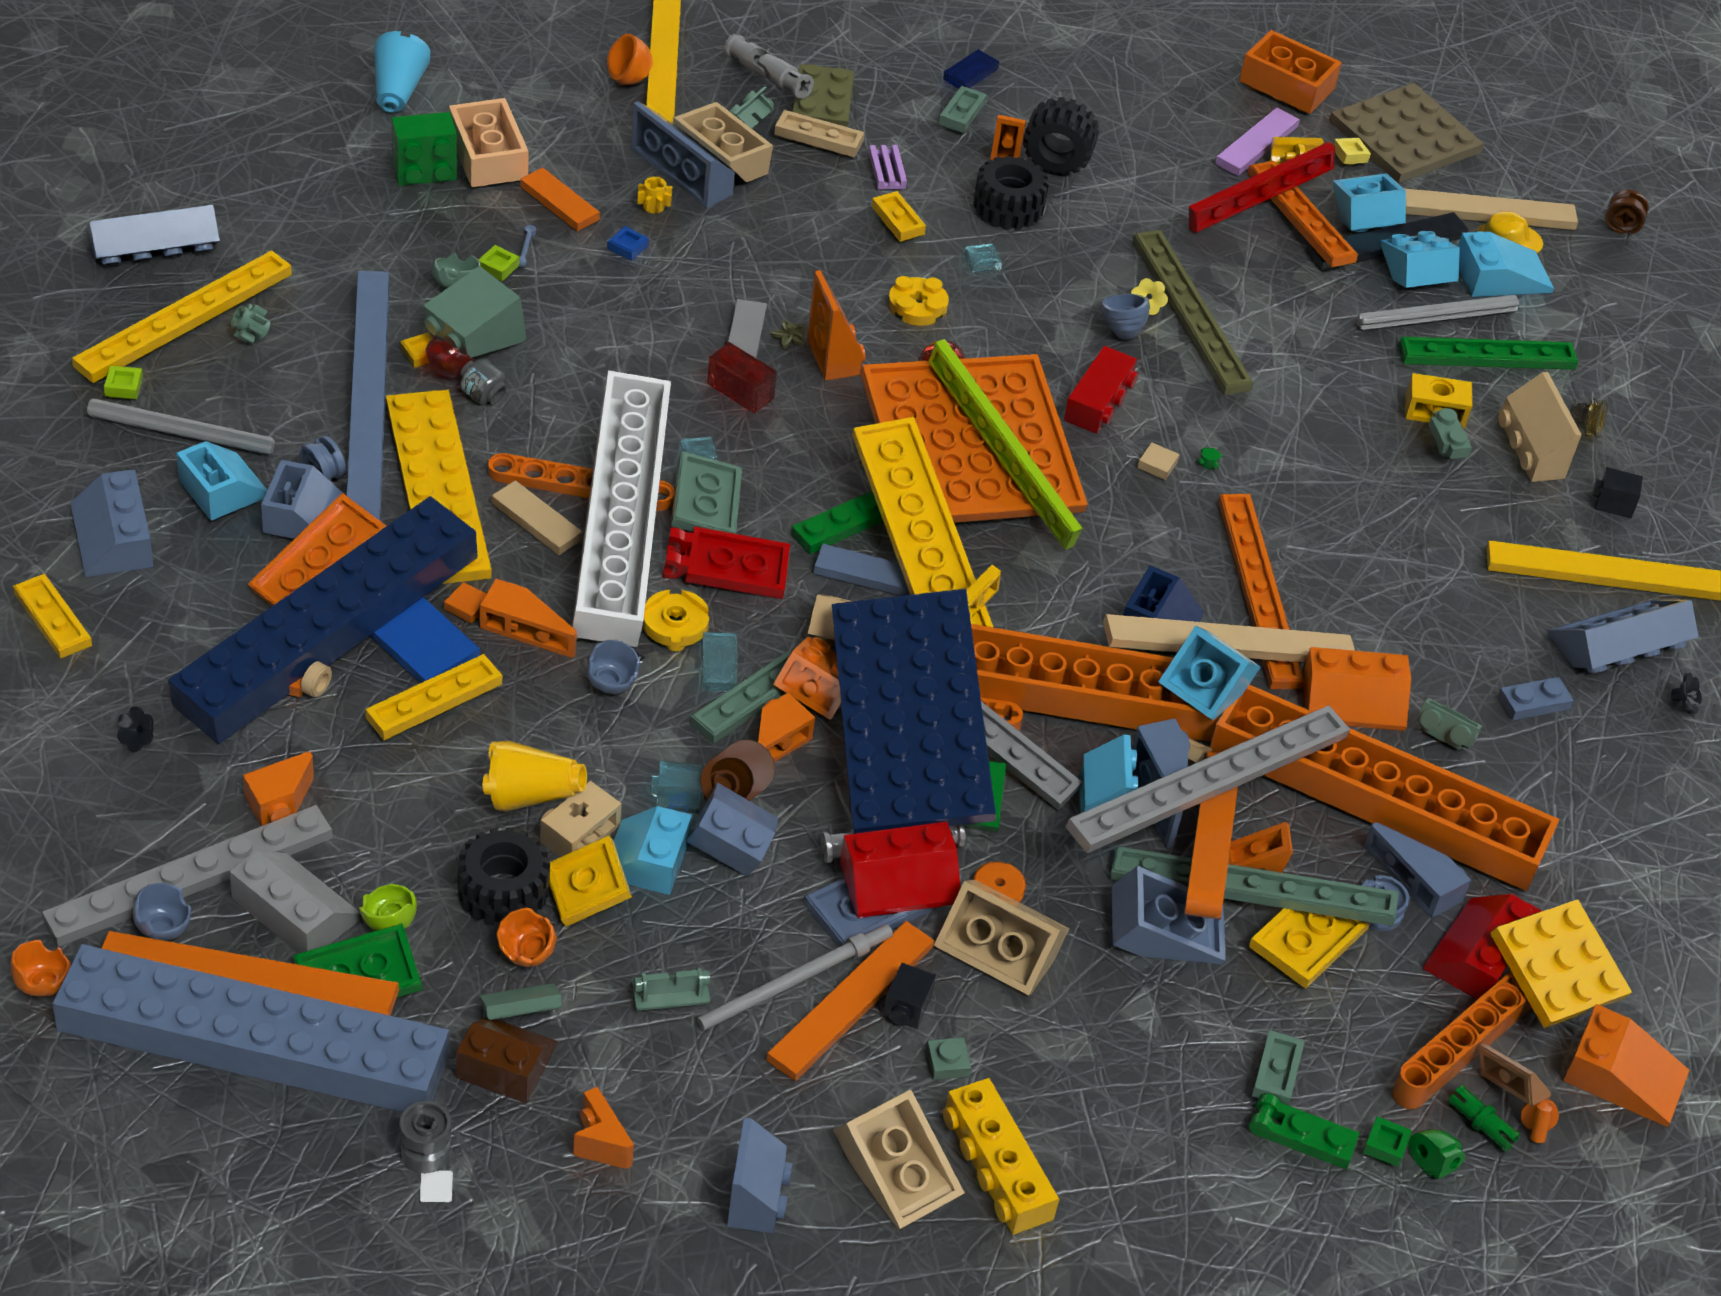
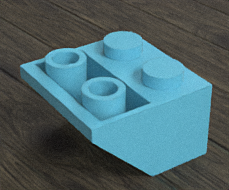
M1420 231L1418 236L1409 237L1406 234L1392 235V239L1381 240V248L1392 280L1407 288L1458 281L1460 247L1450 243L1449 239L1440 238L1433 231Z
M204 441L176 453L179 482L211 521L263 500L266 495V487L236 452Z
M1122 735L1083 755L1079 772V780L1082 781L1081 788L1079 789L1080 814L1138 789V777L1132 776V770L1136 768L1137 751L1131 749L1130 735Z

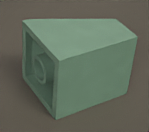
M480 266L423 305L424 323L428 331L433 335L440 336L453 351H459L468 359L522 343L527 339L521 297Z

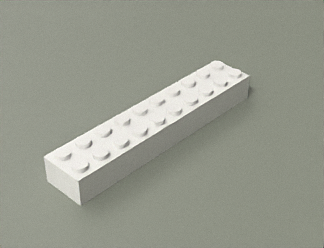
M608 370L602 401L572 627L577 631L578 638L596 641L618 640L623 641L629 646H638L644 619L671 381Z

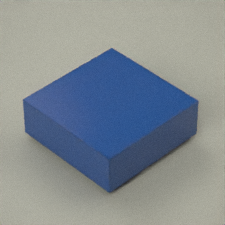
M626 226L607 242L608 250L630 261L649 246L648 237Z

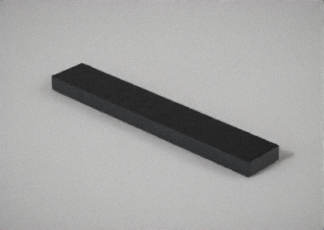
M1452 212L1343 238L1357 252L1356 262L1384 256L1381 240L1392 239V235L1406 234L1410 237L1418 236L1420 231H1433L1436 236L1452 241L1461 239L1462 233H1467L1469 229ZM1309 245L1307 253L1319 269H1330L1331 267L1312 245Z

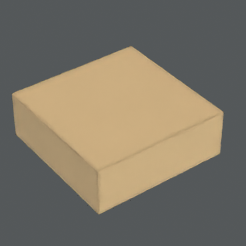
M1151 443L1140 458L1138 469L1166 480L1178 463L1180 454Z

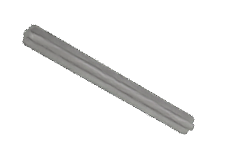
M1512 294L1365 312L1358 314L1356 323L1359 329L1363 331L1509 313L1518 310L1519 300H1517L1516 295Z
M94 398L90 399L87 407V414L94 418L199 441H207L263 455H272L275 447V440L268 436Z

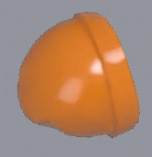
M624 34L619 37L610 48L607 57L610 77L620 85H634L643 81L648 76L653 64V57L649 47L632 34Z

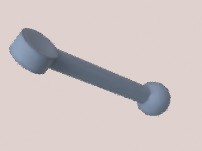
M527 225L524 228L526 237L520 254V268L527 265L526 254L531 237L536 235V227L533 225Z

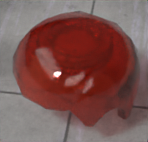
M436 336L431 339L426 347V357L430 366L444 377L458 378L461 376L462 368L469 361L475 362V359L470 358V355H463L449 343L436 340Z

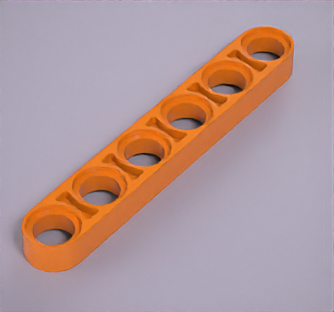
M507 453L495 454L488 460V474L495 481L510 484L516 480L524 487L584 498L590 497L591 487L589 484L592 482L593 468ZM497 466H507L510 470L498 472L494 468ZM537 471L542 475L537 478H531L526 473ZM560 477H570L573 481L561 483L557 479ZM660 480L658 493H663L668 498L657 500L656 511L668 510L672 507L674 500L673 486L668 482Z

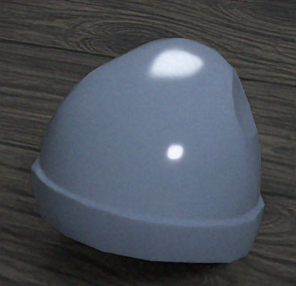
M1118 294L1106 297L1102 302V313L1108 327L1122 340H1131L1138 336L1149 317V299L1137 294Z

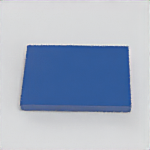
M424 597L370 635L420 683L480 656V648Z

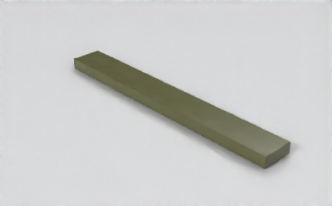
M1155 230L1134 234V245L1155 280L1164 284V293L1168 297L1169 304L1222 393L1229 395L1252 391L1253 381L1162 231Z

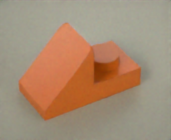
M1283 822L1231 841L1228 864L1256 869L1264 868L1268 871L1282 873L1293 853L1289 824Z
M594 1087L585 1091L583 1094V1109L580 1110V1117L585 1129L574 1134L573 1154L580 1158L623 1169L631 1167L634 1152L632 1140L599 1088Z

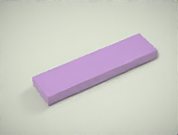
M1275 108L1217 156L1215 164L1236 176L1241 175L1249 168V165H1253L1271 150L1273 137L1288 136L1298 127L1300 119L1279 108Z

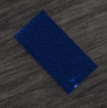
M978 49L945 70L943 80L958 89L961 86L971 88L998 70L1000 61Z

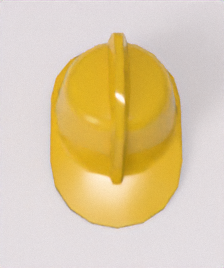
M1511 211L1494 213L1487 223L1477 229V232H1492L1532 249L1536 253H1539L1543 248L1541 236L1528 227V223L1524 218Z

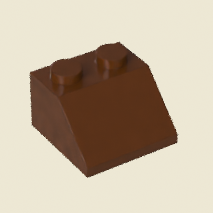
M487 1017L482 1018L471 1024L456 1051V1078L527 1104L557 1047V1041L497 1019L489 1020Z

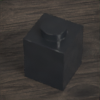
M1606 467L1602 479L1596 478L1592 496L1597 497L1595 509L1632 518L1640 499L1643 476Z
M901 963L887 993L883 1017L892 1020L898 1025L918 1029L932 998L936 975Z

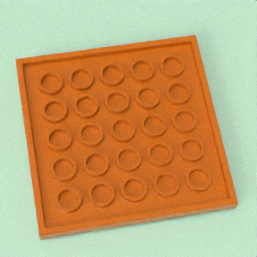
M1038 354L960 359L1070 512H1085L1088 503ZM928 361L862 365L860 374L875 424L909 417L915 418L954 522L1039 516Z

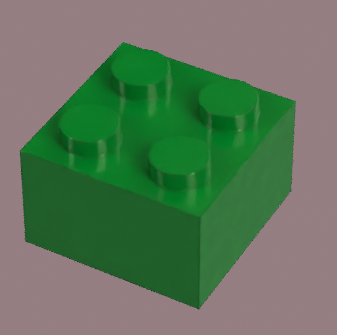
M450 112L391 117L392 165L398 186L457 180V133Z

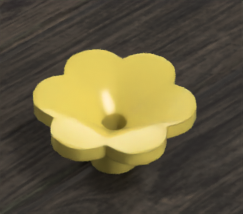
M1144 278L1140 281L1139 286L1134 287L1131 291V294L1144 297L1147 294L1152 295V298L1149 299V315L1157 314L1160 307L1165 306L1168 302V297L1164 293L1165 286L1160 281L1153 282L1149 278Z

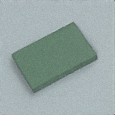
M681 451L677 465L671 526L693 532L695 526L736 534L742 467Z

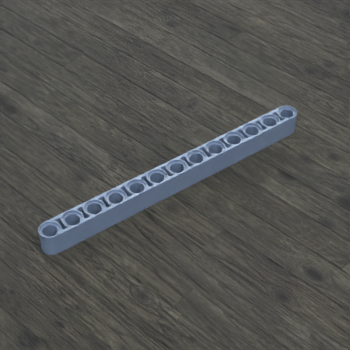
M358 270L347 496L381 521L389 271Z

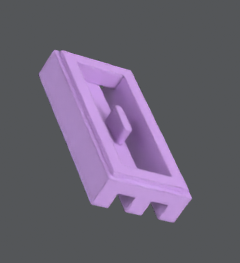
M870 145L869 157L877 188L879 190L906 189L907 179L898 145H892L891 149H887L886 145H881L880 150H876L875 145ZM890 157H892L898 182L895 180ZM879 158L883 159L888 182H884Z

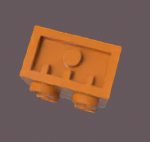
M807 637L791 652L773 685L786 693L789 692L798 701L827 719L832 720L841 706L837 655L830 650L831 646L824 640L817 637L813 639Z

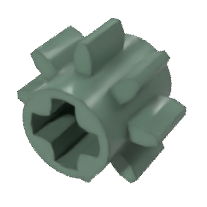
M250 303L247 304V307H238L231 318V326L237 329L234 336L253 343L255 339L258 341L262 340L270 328V321L264 318L267 310Z

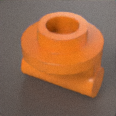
M1545 1099L1533 1106L1525 1103L1521 1109L1522 1123L1526 1128L1532 1130L1530 1137L1532 1141L1544 1143L1547 1131L1552 1129L1559 1120L1558 1108L1549 1099Z

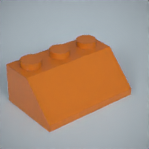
M1319 647L1309 648L1302 671L1305 709L1314 712L1329 705L1347 726L1406 731L1411 688L1408 655Z

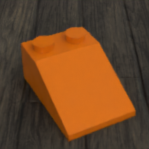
M817 270L814 272L807 342L825 380L860 375L861 363L865 361L864 347L858 343L853 324H849L821 270Z
M1596 1004L1583 1030L1563 1081L1668 1127L1687 1079L1689 1069L1632 1019Z

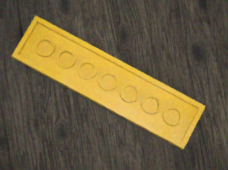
M449 389L387 395L386 408L409 510L431 496L476 531L478 558L442 584L491 579V564Z
M909 417L853 428V440L910 595L958 589L967 590L976 579L915 418ZM985 605L970 619L971 624L993 627Z

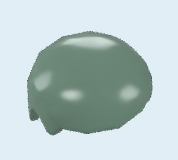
M456 253L451 254L446 259L437 258L432 264L433 279L442 288L447 289L478 266L481 267V262L472 255L465 261L458 259Z

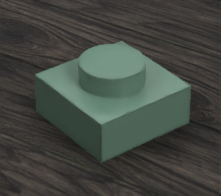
M964 1037L928 1040L926 1051L933 1080L970 1077L971 1064Z

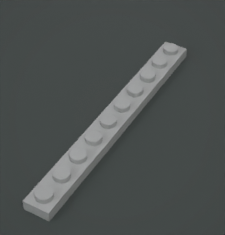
M1328 705L1069 819L1066 829L1086 853H1090L1343 740L1347 737L1350 728Z

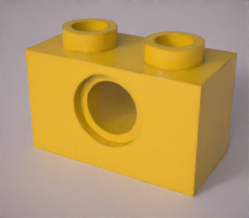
M1412 373L1405 394V419L1429 423L1434 411L1449 408L1457 413V418L1462 428H1465L1472 409V382Z

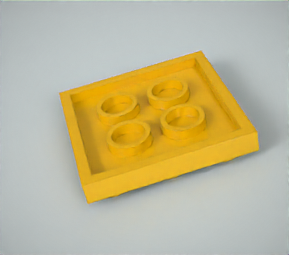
M1578 899L1499 926L1490 933L1543 1028L1593 1011L1596 1004L1606 1006L1625 999L1632 993Z

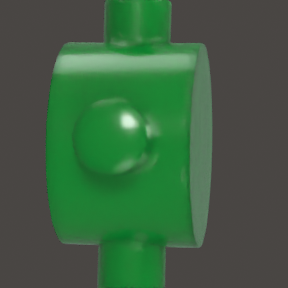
M1202 448L1200 451L1202 453L1201 458L1197 460L1198 464L1206 469H1218L1220 466L1218 464L1219 459L1223 457L1222 453L1215 448Z

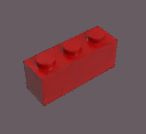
M1104 346L1068 397L1063 421L1095 434L1099 432L1103 424L1108 425L1114 415L1115 407L1122 405L1127 389H1133L1139 374L1135 371L1137 358Z

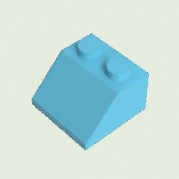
M1387 173L1333 180V189L1341 220L1353 232H1366L1369 228L1373 227L1386 228L1406 223V190Z
M1195 625L1158 682L1214 720L1243 695L1261 667L1208 630Z
M656 806L621 820L614 843L628 885L667 895L671 894L689 844L686 840L691 831V814Z

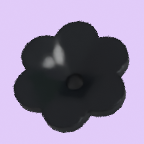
M1685 673L1680 688H1673L1671 691L1672 700L1682 701L1684 709L1689 710L1691 714L1698 712V705L1702 702L1698 678L1693 677L1691 673Z
M138 706L131 707L128 713H122L118 718L120 729L117 736L120 743L127 744L129 750L133 752L140 751L143 745H149L153 740L154 721L152 716L144 714L142 708Z

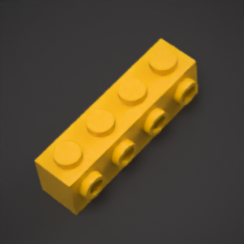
M990 1078L949 1091L946 1106L943 1109L945 1124L949 1130L955 1131L960 1140V1148L964 1158L967 1161L971 1160L977 1171V1178L981 1188L985 1192L988 1191L994 1201L995 1212L1002 1223L1006 1222L1012 1235L1054 1220L1059 1197Z

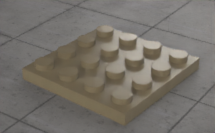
M1415 83L1333 111L1329 119L1348 138H1360L1371 153L1370 158L1398 183L1479 154L1484 146L1482 141Z

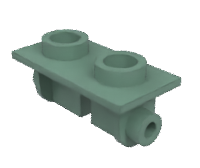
M764 86L757 93L751 91L742 101L743 105L741 107L736 104L729 112L753 129L773 112L774 103L771 99H767L762 95L767 88Z
M696 967V970L678 971L673 975H668V973L648 975L641 973L640 977L631 979L637 1011L711 1003L708 985H710L709 971H702L701 967Z

